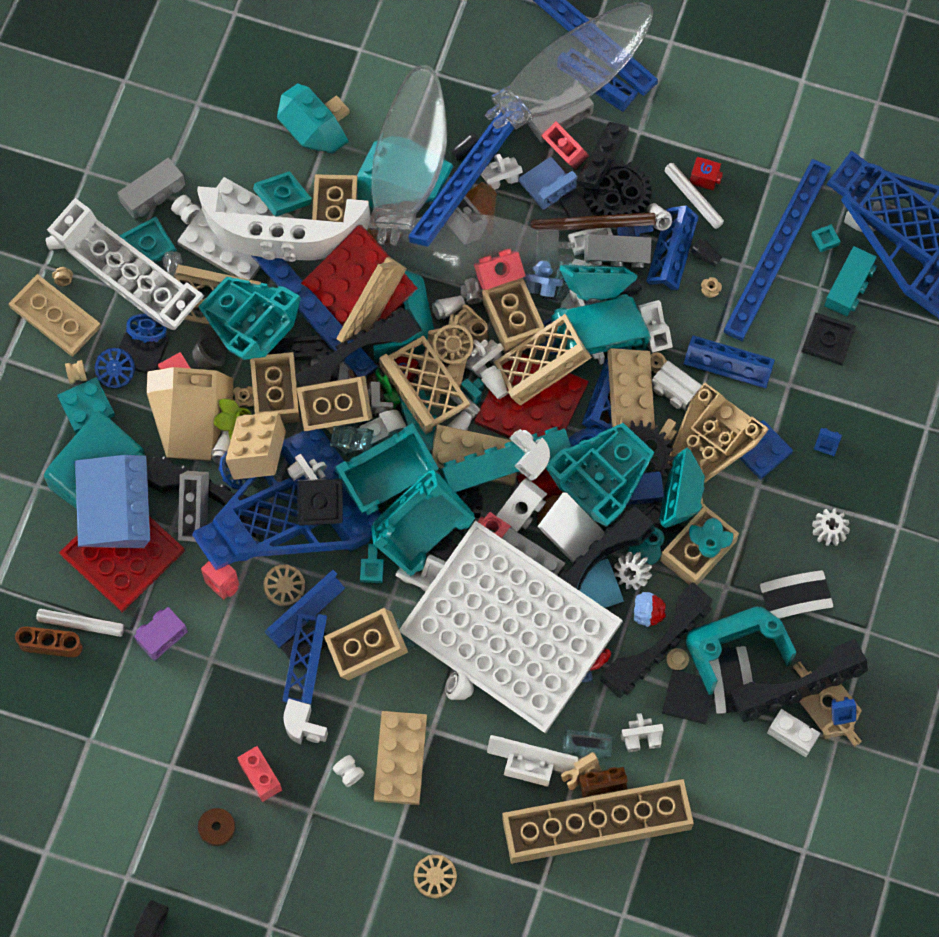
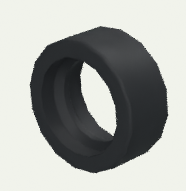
M150 900L140 916L133 937H159L165 925L169 907Z

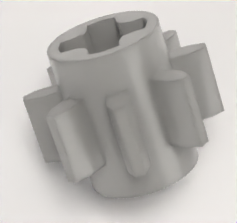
M478 278L467 279L464 282L465 285H461V296L463 299H467L468 304L481 303L483 301L482 290L484 289H481Z

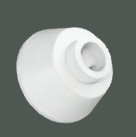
M452 673L445 685V693L450 700H465L474 691L473 683L467 679L464 673Z

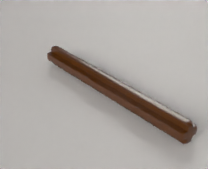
M637 213L531 220V229L533 232L649 226L656 224V214Z

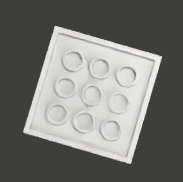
M224 177L216 187L220 189L225 206L224 212L274 216L259 196ZM202 208L177 241L178 245L231 276L253 280L261 268L251 255L227 246L215 235L205 218ZM285 213V214H283V215L277 216V217L294 218V216L290 215L289 213Z

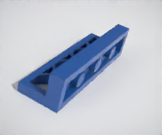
M573 48L567 54L562 52L558 57L557 68L622 112L638 95L636 90ZM572 56L575 57L576 59H578V60L580 61V63H578L577 61H575V60L572 59L571 57H572ZM605 80L611 81V82L613 83V85H611L610 83H608V82L605 81ZM622 91H626L630 94V96L626 95Z
M687 205L667 208L666 210L671 216L674 214L678 215L668 229L660 231L646 280L649 285L663 283L671 290L679 289L699 217ZM673 231L672 236L666 241L667 235ZM668 250L667 255L660 259L661 255ZM662 268L661 276L655 277L656 273Z
M692 335L684 360L685 365L763 388H767L775 359Z
M608 353L581 423L587 428L593 425H597L605 430L612 428L611 405L608 400V394L610 393ZM603 411H608L610 416L609 424L599 419Z
M334 570L329 572L264 631L278 648L295 634L299 613L315 616L345 589L335 577L337 573ZM302 619L301 628H302L307 622H309V620H303V619Z
M298 614L282 702H288V699L311 705L326 625V615ZM302 619L315 622L314 630L307 635L301 628ZM301 633L303 638L299 640V635ZM311 635H313V636H312V642H311V641L309 640V638H308V637H310ZM306 640L310 646V652L302 657L297 650V646ZM297 655L299 660L295 662V657ZM309 656L307 664L304 659ZM299 662H302L306 668V674L298 679L293 672V668ZM293 677L295 682L291 684V679ZM305 678L304 685H302L300 681ZM295 684H298L302 690L301 700L288 697L289 689Z

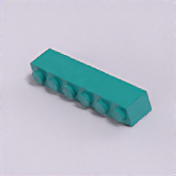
M557 427L545 430L546 435L538 437L537 433L532 434L534 442L543 438L548 444L550 451L549 461L561 450L571 448L565 428L558 430ZM511 441L505 443V448L499 450L497 446L484 450L485 454L478 457L476 453L465 456V461L457 463L455 459L443 463L444 468L438 471L440 476L456 493L520 472L515 465L525 455V452Z

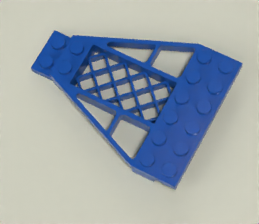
M851 150L826 185L843 196L841 201L904 294L939 319V246L937 242L939 233H935L934 224H939V209L932 204L939 195V186L886 171L878 165L868 163ZM888 186L891 188L893 195L884 196L882 187ZM908 186L932 192L934 196L928 202ZM877 188L878 196L870 197ZM899 199H906L910 207L901 208ZM894 200L896 209L887 210L885 201ZM880 201L881 211H872L871 202ZM917 211L924 212L927 220L918 221ZM911 212L913 222H904L902 213ZM897 214L899 223L890 224L888 215ZM883 215L884 221H882L877 216ZM868 225L896 245V249L891 256H888ZM920 225H928L930 234L921 235ZM914 226L916 236L907 237L905 227ZM893 228H900L901 234ZM931 239L933 248L924 249L923 240ZM917 240L918 246L911 241ZM900 249L923 264V269L911 285L907 284L892 261Z
M322 429L302 431L285 439L283 442L281 453L290 466L296 462L295 457L301 454L310 468L312 466L309 462L312 459H315L317 464L324 462L327 465V468L323 471L326 475L325 479L338 478L334 469L335 466L341 464L344 460ZM271 475L264 476L270 485L269 488L239 500L258 477L249 478L214 517L212 523L195 530L192 534L214 569L218 570L233 562L247 561L253 557L345 549L351 552L367 544L373 538L371 527L381 513L377 510L370 515H367L366 512L361 514L342 484L343 523L331 524L342 541L319 543L310 530L321 524L298 525L287 521L289 515L298 517L297 510L290 507L292 502L297 503V496H294L295 489L297 490V480H307L303 475L295 481L290 477L282 482H277ZM292 488L291 494L283 493ZM274 497L272 503L266 501ZM280 498L289 501L288 507L275 504L276 499ZM255 506L254 512L247 510V509H249V508ZM258 506L270 509V515L257 513ZM273 511L286 514L285 519L281 520L272 517ZM240 515L252 518L251 525L242 523L239 519ZM255 519L267 522L266 529L254 526ZM270 523L281 526L282 532L270 531ZM252 532L264 535L263 541L254 540L251 536ZM300 534H303L310 543L278 546Z

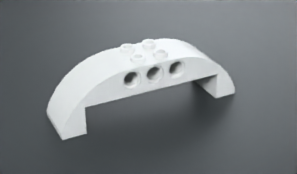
M198 186L197 189L205 218L215 235L227 246L239 252L263 257L267 260L280 258L293 262L295 260L325 259L358 225H362L366 230L371 225L369 202L364 200L347 199L344 222L227 213L224 212L225 206L219 188Z
M76 198L47 229L90 272L143 313L169 329L175 330L204 297L202 293L186 282L185 285L180 283L98 221L91 209Z

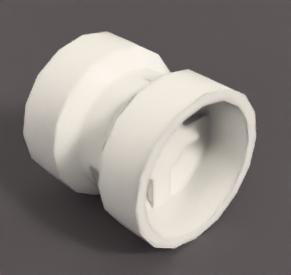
M186 195L176 199L171 207V210L176 215L181 216V220L185 224H190L197 213L201 211L196 204L191 203L190 198Z
M351 755L344 757L333 767L334 772L343 777L342 782L346 787L352 786L364 775L363 770L360 767H356L355 760Z

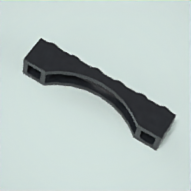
M401 307L392 312V318L386 322L382 318L372 324L374 329L366 332L364 329L355 334V340L349 344L345 341L335 346L337 351L329 354L327 351L317 357L319 362L313 365L310 362L299 368L300 373L295 376L302 387L332 382L340 364L358 348L375 342L391 341L402 343L422 331L411 310L409 308L403 310Z
M155 455L147 468L148 487L163 494L179 492L180 474L192 470L186 466L179 467L173 464L174 462L167 457L162 456L160 458ZM209 478L208 497L224 507L235 493L231 492V489L223 484L218 486L212 483V480ZM243 494V495L239 498V500H243V499L248 498V497ZM253 506V507H251V508H249V509H247V510L254 512L255 506ZM258 506L257 513L269 516L270 509ZM240 515L239 519L242 523L251 525L252 518ZM255 519L254 526L266 529L267 522ZM252 532L251 536L260 540L263 535Z
M636 506L631 510L627 509L620 516V520L615 525H610L604 532L605 535L599 541L595 540L589 546V551L584 556L580 555L573 562L574 566L568 571H563L559 577L580 591L587 574L598 562L617 550L640 546L655 531L654 523Z
M692 582L678 596L674 620L662 639L640 654L616 659L601 674L600 681L617 697L621 698L624 694L628 696L635 689V683L639 679L644 680L650 674V668L654 663L660 664L667 656L665 652L670 647L672 649L677 647L682 640L680 637L685 632L688 633L697 625L695 622L700 617L705 618L711 612L713 599Z
M856 639L834 647L830 656L820 667L801 679L781 684L749 682L730 690L732 702L743 723L754 721L761 715L776 712L781 707L790 703H797L802 698L817 695L824 689L838 686L850 678L862 676L868 671L867 659Z

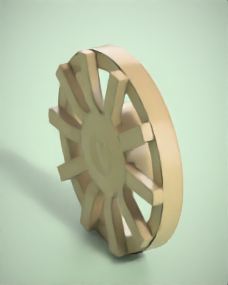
M446 325L435 334L433 350L439 359L446 364L456 365L463 363L470 357L473 351L472 335L461 325ZM453 329L452 335L449 336L446 330ZM456 329L463 331L459 336H456ZM442 332L446 336L445 340L438 338ZM466 334L469 339L461 341V338ZM437 341L444 343V346L437 347ZM470 343L469 349L462 347L463 344ZM446 349L442 356L438 353V351ZM460 350L467 352V354L463 357ZM448 353H451V360L445 359ZM454 353H457L460 358L459 360H454Z
M288 564L278 565L266 574L263 588L271 602L279 606H290L303 596L305 580L300 571ZM279 569H285L284 576H282ZM289 570L294 572L291 577H288ZM274 571H276L278 579L271 575ZM298 576L300 581L293 582L292 580ZM268 579L275 581V584L268 585ZM301 584V591L293 586ZM275 588L276 591L271 595L268 589ZM291 591H294L299 595L294 599ZM278 593L281 594V601L274 598ZM288 594L291 601L284 602L285 595Z
M428 855L420 860L415 867V886L426 897L442 898L448 895L456 885V868L448 858L442 855ZM432 859H439L437 867H434ZM429 860L431 868L429 869L423 863ZM442 861H445L448 865L441 869ZM421 867V868H423L427 873H426V874H424V873H418V870H419V868ZM450 868L453 871V874H444ZM417 877H425L426 880L419 884ZM444 878H453L452 884L449 885L444 881ZM428 883L430 886L426 892L421 887ZM443 884L448 889L442 892L440 885ZM433 886L437 887L438 894L431 893Z

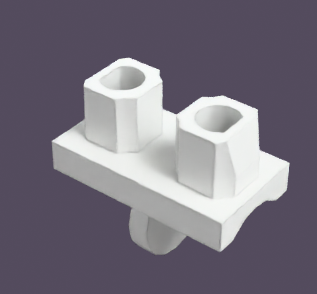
M497 154L494 156L495 162L489 163V166L481 173L490 190H495L500 187V180L505 179L510 184L518 182L519 174L523 172L522 167L518 165L514 157L502 159L501 155Z
M474 339L473 351L467 359L465 368L482 378L480 374L487 369L485 364L490 361L491 364L495 365L494 362L503 356L501 353L504 349L502 344H497L493 340L487 342L485 339L479 343Z
M299 454L295 457L296 462L287 469L294 481L303 475L307 480L318 479L316 476H319L320 479H325L326 475L323 471H325L327 465L324 462L317 464L315 459H312L309 462L312 466L310 468L302 455Z
M641 713L636 714L637 720L629 721L630 729L622 730L621 740L625 742L628 752L640 750L639 740L646 738L649 749L661 747V736L664 731L663 724L652 725L651 718L643 719Z

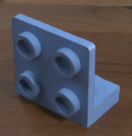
M549 157L519 177L520 184L542 210H545L557 202L560 197L570 193L577 187L576 174L573 171L566 174L552 157Z

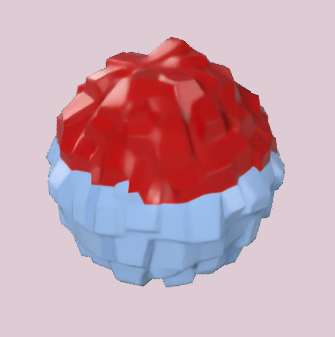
M650 592L638 594L635 599L634 621L646 627L657 625L666 618V604L660 597Z

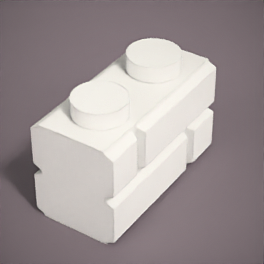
M667 361L652 379L653 391L656 394L666 396L675 408H682L685 411L688 409L692 398L702 386L670 361Z
M782 709L767 734L804 757H807L820 735L818 731L813 728L810 729L807 724Z

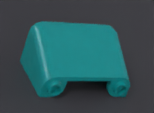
M627 294L620 295L613 300L571 309L559 308L554 311L555 314L550 319L552 323L566 314L590 355L606 352L611 348L619 349L626 347V349L630 350L632 346H634L635 350H645L651 339L648 327L634 298L629 297ZM566 323L558 327L557 334H565ZM555 338L557 346L560 349L563 339ZM568 339L565 349L569 350L577 345L575 340Z
M97 411L48 466L44 473V478L51 491L77 509L76 460L120 455L145 456V451L101 411Z
M413 423L404 427L398 434H394L371 449L351 458L350 462L344 461L335 466L334 469L338 478L342 479V484L361 514L366 512L367 515L379 509L377 505L414 485L428 471L435 470L437 472L439 470Z
M430 470L374 521L371 527L373 544L408 575L413 576L424 568L426 553L455 527L459 530L469 528L475 516L446 481L435 470Z

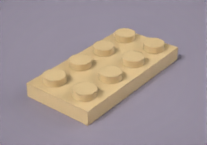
M38 274L8 304L12 310L72 357L101 328V324Z
M609 349L607 353L612 427L621 423L630 427L631 420L634 421L635 426H638L639 421L642 420L643 426L646 427L647 423L651 422V429H654L650 351Z
M437 424L431 455L440 470L444 468L443 463L455 459L459 463L465 461V456L476 453L478 457L484 455V450L495 446H497L498 450L505 448L504 444L512 440ZM517 473L493 480L492 482L513 486L516 482Z
M382 711L374 802L420 804L427 714Z

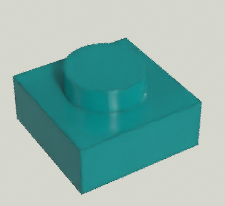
M832 224L815 230L811 234L820 253L839 246L841 242Z

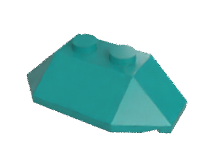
M297 83L281 95L277 119L302 147L333 154L349 142L336 117L309 87Z
M560 265V271L569 289L582 300H589V298L601 301L615 299L638 276L625 267Z
M687 447L674 456L672 461L673 467L668 474L664 488L659 523L665 528L688 520L693 515H697L702 508L701 499L705 489V476L691 450Z

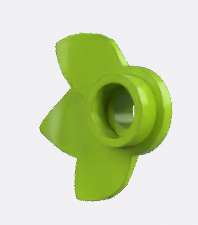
M221 399L219 400V405L222 412L215 417L214 424L219 430L228 431L231 439L237 416L252 414L246 408H239L234 400Z

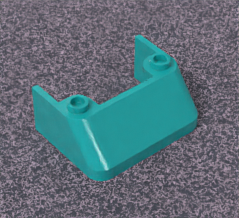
M405 271L407 277L418 289L404 302L405 310L408 308L411 310L422 331L402 343L390 342L373 345L375 363H378L379 358L387 354L389 356L422 336L428 339V331L434 330L424 280L419 274ZM421 344L415 347L413 354L421 355L424 353V345Z
M757 606L694 628L688 632L685 640L686 646L709 695L713 694L718 682L709 662L716 660L720 656L722 651L721 644L761 630L765 637L774 639L786 667L791 665L796 655V650L782 621L765 608Z

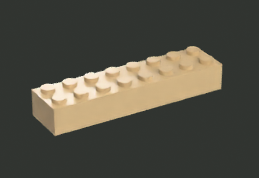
M684 779L505 812L502 815L511 864L692 830L694 824Z

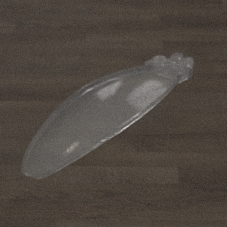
M642 2L628 3L601 14L569 31L546 47L528 63L510 86L492 95V101L496 106L488 110L485 116L488 120H491L502 112L503 115L496 119L492 125L499 129L509 121L515 129H518L533 120L534 117L562 111L587 99L612 80L633 56L651 25L653 19L652 7Z
M429 65L418 66L412 69L406 76L389 109L377 142L372 168L374 208L369 221L370 230H379L377 236V243L384 244L387 231H392L390 236V244L397 245L399 232H412L416 213L430 196L442 169L447 140L446 111L439 78L434 69Z
M453 213L429 247L410 243L408 238L422 217L388 226L374 237L384 251L393 260L407 268V271L427 278L458 284H465L464 282L470 278H478L474 264L479 263L480 258L491 255V258L499 256L498 252L506 249L519 252L525 274L534 273L533 267L540 261L549 262L553 273L558 272V261H574V256L570 254L558 255L559 248H575L574 242H559L558 229L536 230L513 220L484 214ZM500 262L495 266L497 274L503 271V265Z

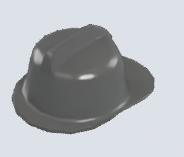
M205 326L201 328L197 343L192 351V357L197 363V369L210 370L216 366H223L227 348L212 327Z

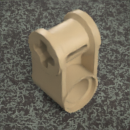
M463 305L462 310L457 314L459 316L457 325L465 327L472 335L473 340L475 339L479 343L484 339L488 340V325L486 321L479 317L468 305ZM476 330L483 331L481 334L474 333Z

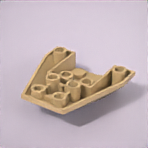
M178 367L149 371L147 373V396L167 458L211 461V452L222 431L214 424L215 417L222 412L219 400H233V378L215 370Z
M704 382L690 401L673 444V451L669 455L674 457L686 447L689 448L705 476V483L756 447L769 429L752 416L750 417ZM673 460L668 461L667 463L673 467Z

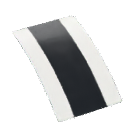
M822 570L783 577L760 584L766 609L778 618L833 607Z
M745 646L722 648L720 656L716 660L709 662L718 680L714 690L716 713L718 714L737 712L732 702L730 690L753 682Z

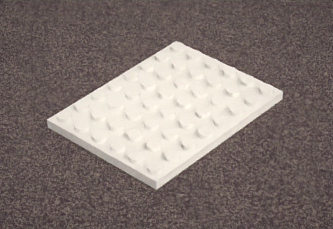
M475 521L399 631L456 672L466 674L469 681L546 733L623 620Z

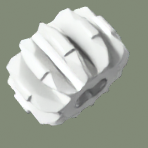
M825 509L823 515L820 513L816 515V520L812 523V527L815 528L812 533L813 535H819L818 542L824 539L826 546H829L831 541L837 546L839 540L842 542L846 540V534H849L850 529L847 527L849 520L843 519L844 512L837 515L836 509H833L832 513ZM829 525L833 526V530L829 529Z
M628 552L626 557L622 555L618 559L619 563H616L614 566L618 570L614 576L621 578L619 580L620 585L626 583V589H630L633 586L635 590H638L640 585L645 586L648 583L647 579L652 577V574L649 572L652 565H646L645 562L648 560V557L640 559V552H637L635 555L632 552Z

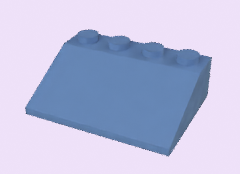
M120 455L76 460L78 547L144 548L150 541L146 456Z

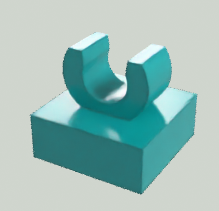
M467 378L461 383L460 389L478 405L481 402L482 391L485 389L483 386L485 384L480 378L476 379L473 383Z

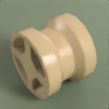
M82 360L77 361L76 364H65L70 384H74L78 380L87 381Z

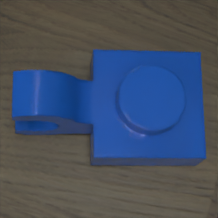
M653 225L616 227L617 236L640 237V233L654 231Z

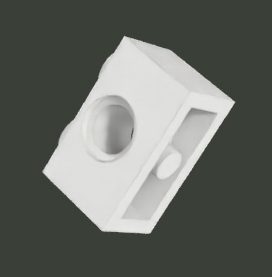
M525 478L497 514V517L509 524L516 532L522 527L526 529L533 520L530 517L534 511L539 512L546 503L543 499L547 493ZM519 502L526 503L528 511L522 510L519 507Z

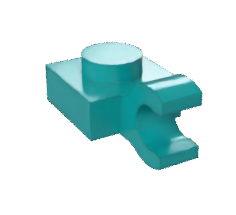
M374 544L368 545V559H361L360 582L383 583L384 561L383 559H377L378 548Z

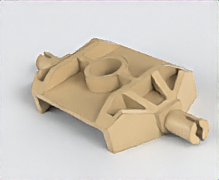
M451 314L449 324H457L459 316L455 315L454 318V314ZM439 329L428 331L427 341L432 348L434 336ZM447 329L448 335H452L453 329ZM456 329V336H459L461 332ZM442 332L438 338L445 340L446 336ZM464 335L461 341L468 340L469 338ZM437 341L436 346H444V343ZM470 343L463 344L462 347L469 349ZM446 349L440 350L438 353L442 356ZM460 350L461 355L464 357L467 352ZM448 353L445 358L451 360V353ZM454 353V360H459L460 358L457 353ZM467 360L463 363L446 367L459 388H461ZM427 362L425 371L437 373V364ZM423 375L422 384L433 387L435 378ZM438 378L436 388L449 390L450 383L448 380ZM435 392L433 402L439 403L441 393Z
M801 661L793 666L801 678L812 673L806 670ZM842 684L831 686L817 695H810L799 701L824 733V739L844 735L847 736L854 747L862 742L853 731L855 729L853 726L862 712L860 707L856 704L855 722L834 725L832 721V707H826L822 702L824 697L836 699V702L844 701V697H848L849 700L853 699Z

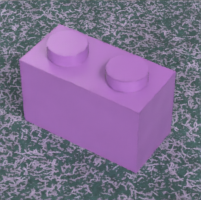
M167 607L165 610H159L153 616V620L150 623L140 626L134 638L137 644L155 661L188 631L186 625Z

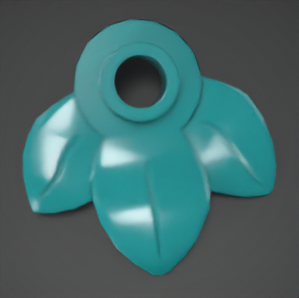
M716 518L708 519L703 527L691 525L689 528L691 541L699 545L702 555L708 558L715 557L722 548L729 547L733 542V533L723 531L721 522Z
M655 528V531L640 546L629 547L628 552H632L633 555L640 552V559L648 557L646 562L649 565L655 564L661 557L660 547L664 543L663 532ZM651 536L657 537L655 542H651L649 539Z

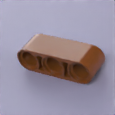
M21 627L15 634V639L20 649L29 653L76 657L83 649L78 635L70 631ZM25 636H32L30 642L22 643V639ZM47 639H54V642L51 645H44V642ZM68 642H77L73 648H66Z

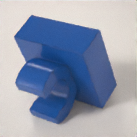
M821 428L814 450L835 456L842 435L838 432L829 431L827 428Z
M844 697V701L836 702V699L832 700V721L834 725L856 721V703L854 699L849 700L848 697Z

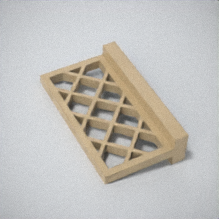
M387 257L384 263L377 265L337 336V340L340 342L355 339L354 335L365 329L366 332H369L374 328L372 324L379 319L407 268L390 257Z
M179 264L176 271V280L180 283L181 281L188 282L196 290L207 286L211 287L213 291L226 277L248 280L252 284H261L259 281ZM203 298L192 309L191 314L193 316L187 315L184 320L210 325L205 316L199 318L193 313V310L197 309L204 301Z
M564 314L497 359L494 363L501 371L511 398L521 406L592 357L584 347L568 316ZM566 323L565 334H557L558 327ZM544 336L549 337L547 346H539L541 338ZM555 338L563 339L560 349L552 347ZM567 340H575L577 345L566 350ZM530 348L529 358H521L522 352ZM537 350L545 351L542 361L534 360ZM550 352H557V358L552 362H548ZM509 360L514 361L511 371L504 370L502 366ZM519 362L527 363L524 373L516 372ZM532 364L540 365L537 372L529 374ZM514 376H521V382L513 387Z
M424 336L389 356L385 354L379 358L380 368L387 375L389 381L425 435L433 431V427L437 424L442 423L470 406L469 401ZM421 344L427 350L425 356L413 354L414 348ZM400 356L408 357L407 367L397 365L395 359ZM412 358L424 361L422 370L410 368ZM426 363H436L438 366L437 373L425 371ZM408 372L420 374L418 384L407 380ZM423 375L435 378L433 387L421 385ZM438 378L448 380L450 383L449 390L436 388ZM420 389L432 392L430 401L420 399L418 396ZM435 392L447 395L445 404L433 402ZM450 396L459 397L463 402L457 407L448 405ZM431 406L444 409L443 414L434 419L430 414Z

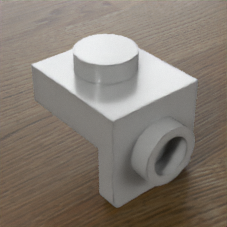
M371 382L368 389L371 412L379 417L380 413L392 410L393 403L380 402V382Z

